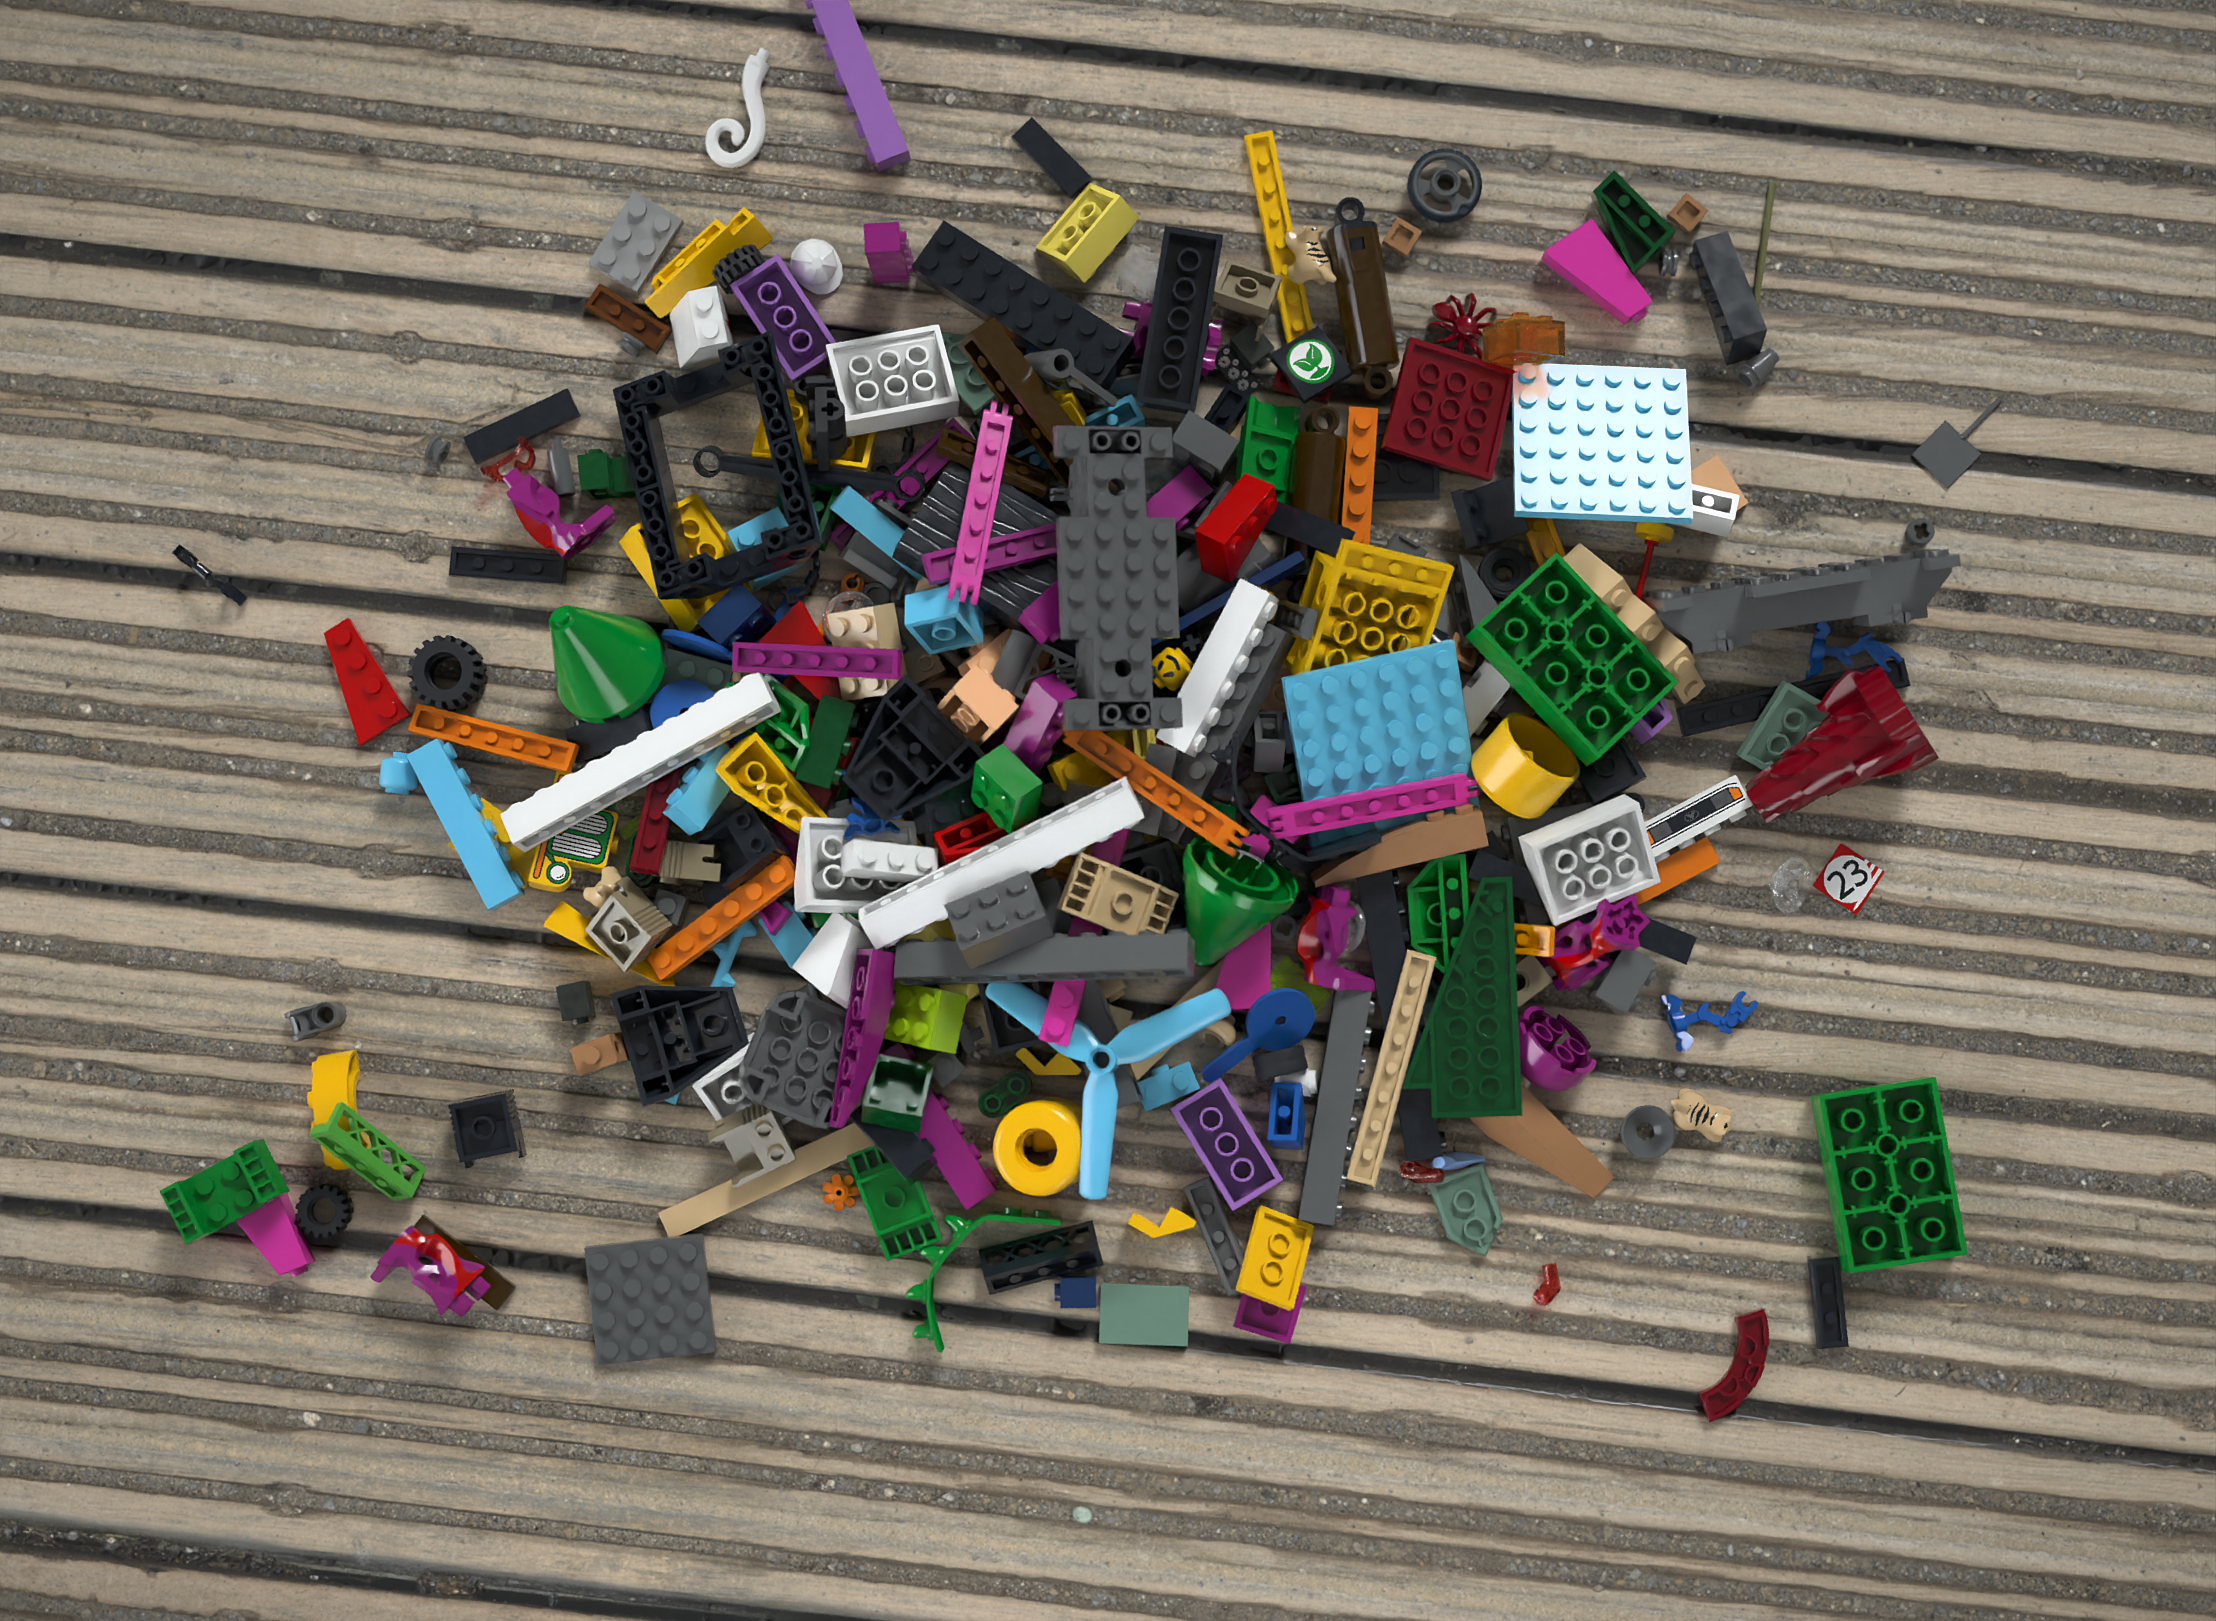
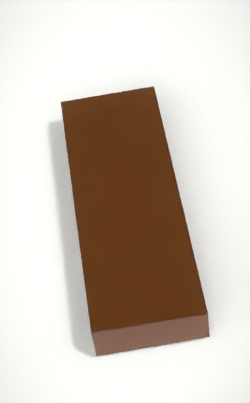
M600 283L584 305L586 310L622 333L624 331L632 335L655 354H658L672 333L671 328Z

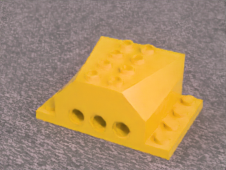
M1346 539L1341 540L1336 558L1315 551L1299 602L1300 605L1318 610L1311 640L1290 634L1296 640L1284 664L1296 675L1428 645L1454 567L1451 564Z

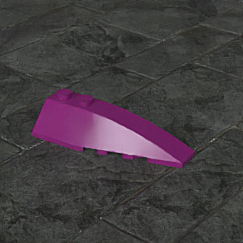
M857 949L829 1126L843 1128L873 1070L884 1038L890 1008H893L896 1002V991L893 990L895 982V953L876 949Z

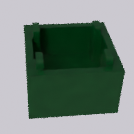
M878 1054L869 1077L862 1104V1122L920 1133L933 1081L934 1065Z

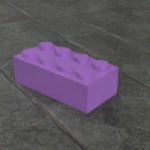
M779 254L730 284L734 295L759 333L763 334L768 331L773 333L780 365L793 385L799 377L817 375L829 367L825 346L836 343V341Z
M1218 1078L1170 1108L1232 1211L1283 1180L1221 1078Z

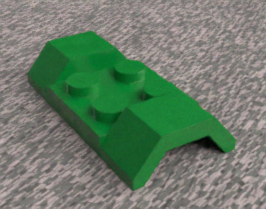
M1248 396L1245 424L1241 427L1235 483L1247 473L1274 485L1277 501L1288 505L1294 439L1298 434L1301 407L1276 406L1259 402L1254 396Z

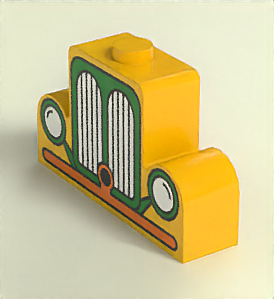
M556 771L553 785L568 774ZM603 809L537 845L528 879L529 887L558 893L565 891L572 882L570 867L601 874V870L608 866L610 854L617 853L620 837L615 836L618 827V814Z

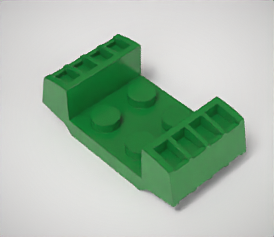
M264 1139L252 1141L233 1151L234 1154L186 1180L177 1181L159 1191L186 1245H191L290 1192Z
M875 1145L847 1156L857 1187L887 1261L943 1240L936 1215H933L920 1179L911 1186Z

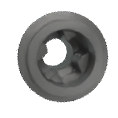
M1767 348L1742 363L1736 373L1739 382L1748 389L1759 387L1779 361V356L1773 349Z

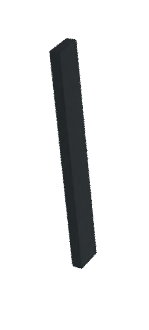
M1902 658L1903 660L1900 663H1896L1894 660L1886 661L1887 666L1891 669L1886 675L1896 690L1911 686L1904 658ZM1873 664L1850 670L1864 673L1873 666L1878 667V665ZM1849 670L1792 682L1791 684L1822 701L1831 687ZM1778 686L1675 709L1682 738L1757 721Z
M1476 850L1467 873V878L1480 883L1481 879L1485 877L1512 876L1514 897L1546 909L1528 869ZM1595 909L1571 920H1579L1582 924L1590 923L1596 918L1597 910ZM1649 918L1650 922L1638 935L1639 947L1687 965L1697 937Z

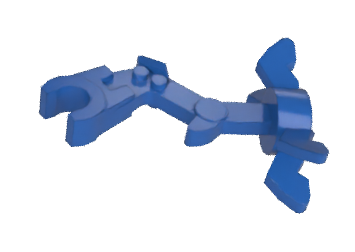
M1825 621L1818 622L1814 625V631L1817 634L1813 636L1808 662L1810 668L1806 670L1805 678H1813L1824 670L1821 663L1824 656L1838 658L1844 665L1850 667L1852 665L1850 657L1865 650L1874 662L1881 666L1885 674L1891 671L1890 667L1886 664L1887 658H1892L1896 663H1900L1903 659L1899 653L1895 652L1884 642L1881 644L1872 639V633L1860 636L1859 642L1848 648L1828 646L1824 638L1830 633L1831 629Z
M852 797V806L860 810L863 816L860 817L854 813L848 815L846 822L850 825L844 833L843 840L853 838L854 834L861 835L864 833L867 836H875L882 831L888 830L892 833H900V828L890 820L902 818L903 813L884 822L862 799Z
M1740 991L1734 996L1725 1016L1721 1017L1707 1011L1708 1002L1701 1004L1696 1012L1684 1015L1680 1010L1682 1002L1680 998L1672 994L1660 997L1662 1004L1667 1005V1020L1674 1038L1678 1040L1675 1044L1676 1051L1678 1052L1682 1050L1688 1051L1692 1046L1694 1038L1687 1033V1025L1704 1020L1718 1026L1720 1032L1731 1034L1733 1031L1730 1028L1738 1022H1743L1756 1009L1758 1002L1756 1000L1751 1001L1745 1007L1742 1004V998L1746 992Z

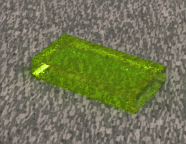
M1285 956L1271 973L1270 982L1279 989L1291 988L1304 993L1310 999L1316 1013L1331 992L1323 986L1305 982L1303 980L1304 970Z

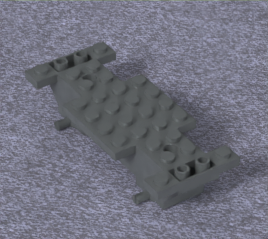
M1053 427L1054 458H1074L1073 464L1069 465L1070 481L1067 489H1050V494H1060L1050 496V500L1068 501L1071 510V517L1056 518L1060 640H1079V643L1075 644L1076 660L1074 666L1057 667L1056 673H1067L1056 675L1060 680L1074 679L1077 687V699L1063 700L1064 731L1183 728L1182 698H1153L1152 679L1156 678V673L1152 672L1156 671V667L1152 666L1151 639L1179 638L1175 517H1146V502L1150 499V495L1147 494H1150V491L1145 489L1144 459L1173 458L1172 428ZM1109 481L1117 486V496L1109 492ZM1116 662H1120L1124 667L1122 677L1118 676L1115 672Z
M1912 549L1904 551V554L1884 555V561H1881V558H1864L1854 560L1855 563L1829 562L1818 564L1816 568L1804 566L1791 568L1789 572L1771 571L1760 573L1761 576L1758 577L1749 575L1733 577L1732 581L1711 582L1710 588L1707 589L1705 585H1690L1681 587V590L1678 591L1670 589L1646 591V597H1642L1641 601L1656 612L1664 628L1688 646L1692 654L1716 650L1719 652H1730L1735 647L1752 645L1751 633L1850 617H1852L1853 625L1876 626L1889 623L1902 625L1904 623L1908 624L1910 620L1927 618L1928 603L1952 573V567L1961 566L1960 554H1949V549Z

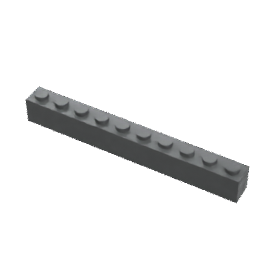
M1177 929L1169 930L1168 934H1156L1154 931L1147 930L1139 931L1138 935H1127L1124 932L1117 931L1110 932L1109 936H1097L1095 933L1088 932L1080 933L1079 937L1054 934L1050 938L970 970L957 941L941 937L936 938L935 942H924V940L912 938L907 939L906 943H896L894 978L903 986L1194 977L1195 941L1189 933Z

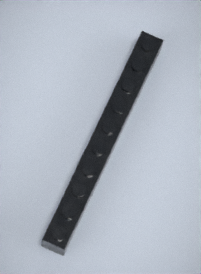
M1391 869L1356 878L1384 1035L1406 956L1405 946L1410 945L1408 928H1402L1400 917L1405 916L1403 900L1396 899L1395 888L1400 887L1397 870ZM1423 1014L1420 1017L1405 1077L1420 1041L1421 1033L1425 1028ZM1402 1085L1397 1108L1407 1162L1442 1157V1149H1447L1444 1131H1438L1437 1120L1442 1118H1432L1431 1088L1403 1089Z

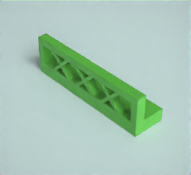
M343 1102L336 1104L327 1123L313 1126L309 1134L311 1138L392 1201L412 1198L426 1170L422 1164ZM342 1114L348 1118L350 1127L348 1132L337 1126ZM364 1131L369 1135L372 1148L367 1149L362 1145L359 1132ZM386 1148L390 1151L391 1165L383 1162L380 1149ZM406 1164L414 1170L410 1181L404 1178L401 1165Z

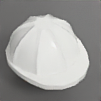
M811 238L800 242L791 254L790 268L792 275L807 290L815 294H828L840 285L843 276L842 264L833 246L825 240Z

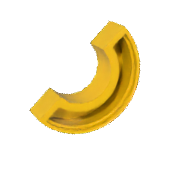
M357 1049L320 1055L316 1061L312 1062V1091L307 1093L308 1105L310 1109H313L314 1114L311 1130L315 1125L327 1123L337 1103H345L358 1114L356 1087L361 1076ZM342 1114L337 1126L348 1132L350 1131L348 1118ZM364 1131L359 1132L362 1145L367 1149L370 1148L369 1136L365 1135ZM320 1145L324 1163L327 1167L330 1166L335 1171L351 1169Z

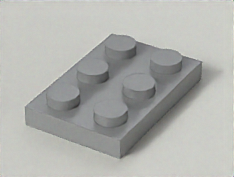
M633 191L588 263L623 286L640 294L684 222L681 218Z

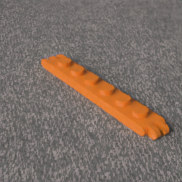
M1062 727V734L1065 735L1063 742L1119 780L1126 777L1132 789L1230 856L1234 857L1237 853L1232 847L1227 846L1230 841L1239 847L1244 843L1234 836L1235 833L1238 831L1244 837L1249 836L1250 832L1101 730L1064 731Z

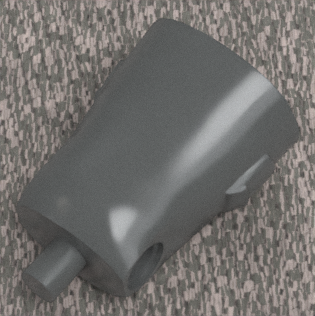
M1258 538L1234 579L1229 583L1202 571L1197 541H1194L1177 558L1178 610L1181 609L1186 615L1235 587L1240 578L1247 580L1277 563V561Z

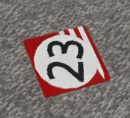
M1841 843L1814 882L1813 887L1852 913L1858 914L1883 876L1884 871Z

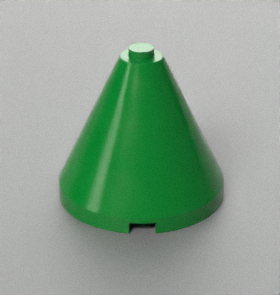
M569 605L561 606L552 613L549 619L557 693L563 705L574 716L590 723H606L605 718L615 715L624 718L647 702L659 686L666 667L662 661L663 651H666L664 643L649 624L634 617Z
M1200 835L1194 837L1191 845L1188 843L1184 852L1187 933L1195 941L1194 962L1198 965L1214 964L1287 911L1298 894V885L1292 874L1279 861L1265 863L1263 859L1250 853L1249 850L1252 845L1244 842L1239 847L1230 841L1227 846L1232 847L1237 852L1232 857Z

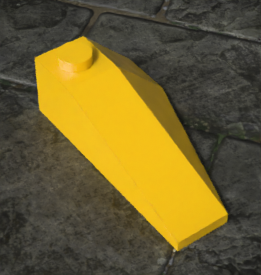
M756 732L741 739L721 758L715 768V771L735 794L800 834L801 819L803 817L828 818Z

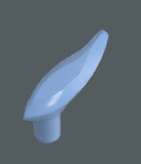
M1467 1152L1444 1153L1442 1157L1434 1158L1429 1166L1440 1170L1461 1169L1470 1164L1485 1162V1156Z

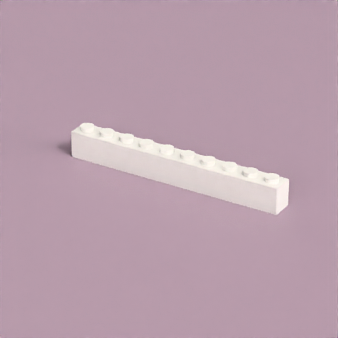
M759 672L747 675L736 685L719 690L715 693L714 697L703 703L692 705L687 712L665 720L661 726L652 731L641 733L636 740L627 745L614 748L610 754L589 762L585 768L578 772L563 776L558 783L549 788L538 790L529 799L514 803L507 811L500 814L512 844L526 852L781 712L782 710L769 683Z
M1124 777L859 908V922L876 950L883 946L890 947L896 944L899 938L909 933H919L926 925L936 920L943 921L947 919L948 914L944 906L947 903L1026 871H1029L1031 876L1033 872L1043 867H1053L1059 862V859L1065 856L1081 853L1085 850L1086 846L1096 841L1102 842L1109 839L1114 832L1122 828L1134 827L1140 822V819L1145 818L1142 807L1129 782Z

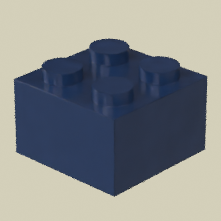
M743 584L732 587L697 621L719 645L733 652V642L755 643L760 637H764L777 622Z

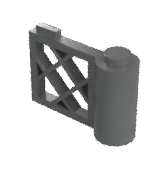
M1053 349L1029 353L1024 356L1042 381L1047 382L1057 390H1073L1083 409L1115 407L1118 399L1074 368V359L1069 351Z
M1013 629L991 675L994 678V682L1001 689H1005L1013 696L1025 700L1027 694L1022 692L1028 681L1056 672L1057 667L1040 672L1037 660L1042 651L1053 655L1057 667L1060 668L1073 666L1076 658L1046 644L1041 645L1031 636ZM1058 658L1068 663L1060 665ZM1035 667L1037 674L1030 676ZM1075 683L1067 685L1069 688L1076 687Z

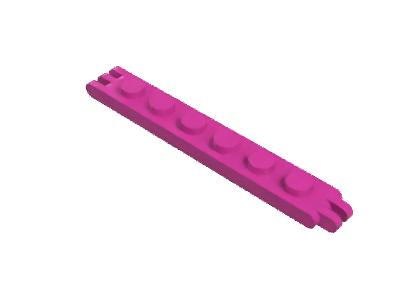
M994 400L991 401L990 410L984 409L947 593V599L953 600L955 589L960 590L958 601L965 602L966 594L970 592L972 593L970 604L973 605L977 604L1013 419L1012 415H1007L1009 404L1003 403L1002 411L999 413L996 412L998 401Z
M1457 773L1268 808L1266 810L1268 817L1279 816L1277 819L1269 820L1268 827H1280V830L1271 831L1269 834L1276 839L1464 805L1469 803L1470 797L1479 796L1480 790L1479 788L1468 789V786L1478 784L1474 776L1467 777L1466 773Z

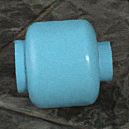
M393 752L392 757H386L381 761L379 784L385 787V792L409 795V791L417 788L418 777L406 756L408 753Z

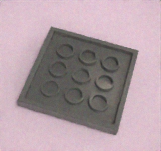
M704 1233L592 1245L584 1248L598 1365L716 1352Z

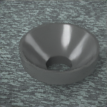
M1653 1105L1638 1106L1625 1116L1621 1125V1138L1627 1150L1636 1157L1655 1159L1664 1155L1673 1145L1675 1126L1671 1117L1661 1108ZM1642 1123H1648L1653 1128V1136L1649 1140L1643 1141L1637 1136V1127Z

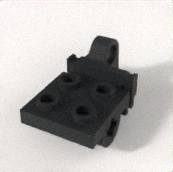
M827 374L802 376L794 382V395L797 402L808 407L810 440H816L811 441L812 459H818V471H829L830 459L840 458L847 451L845 407L840 400L835 399V379H827ZM806 387V392H803L800 389Z

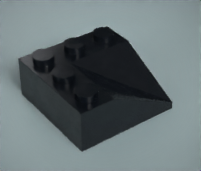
M1164 837L1124 852L1120 865L1121 869L1179 894L1164 934H1168L1169 930L1186 928L1185 888L1171 841ZM1102 928L1104 936H1109L1110 932H1114L1107 928Z

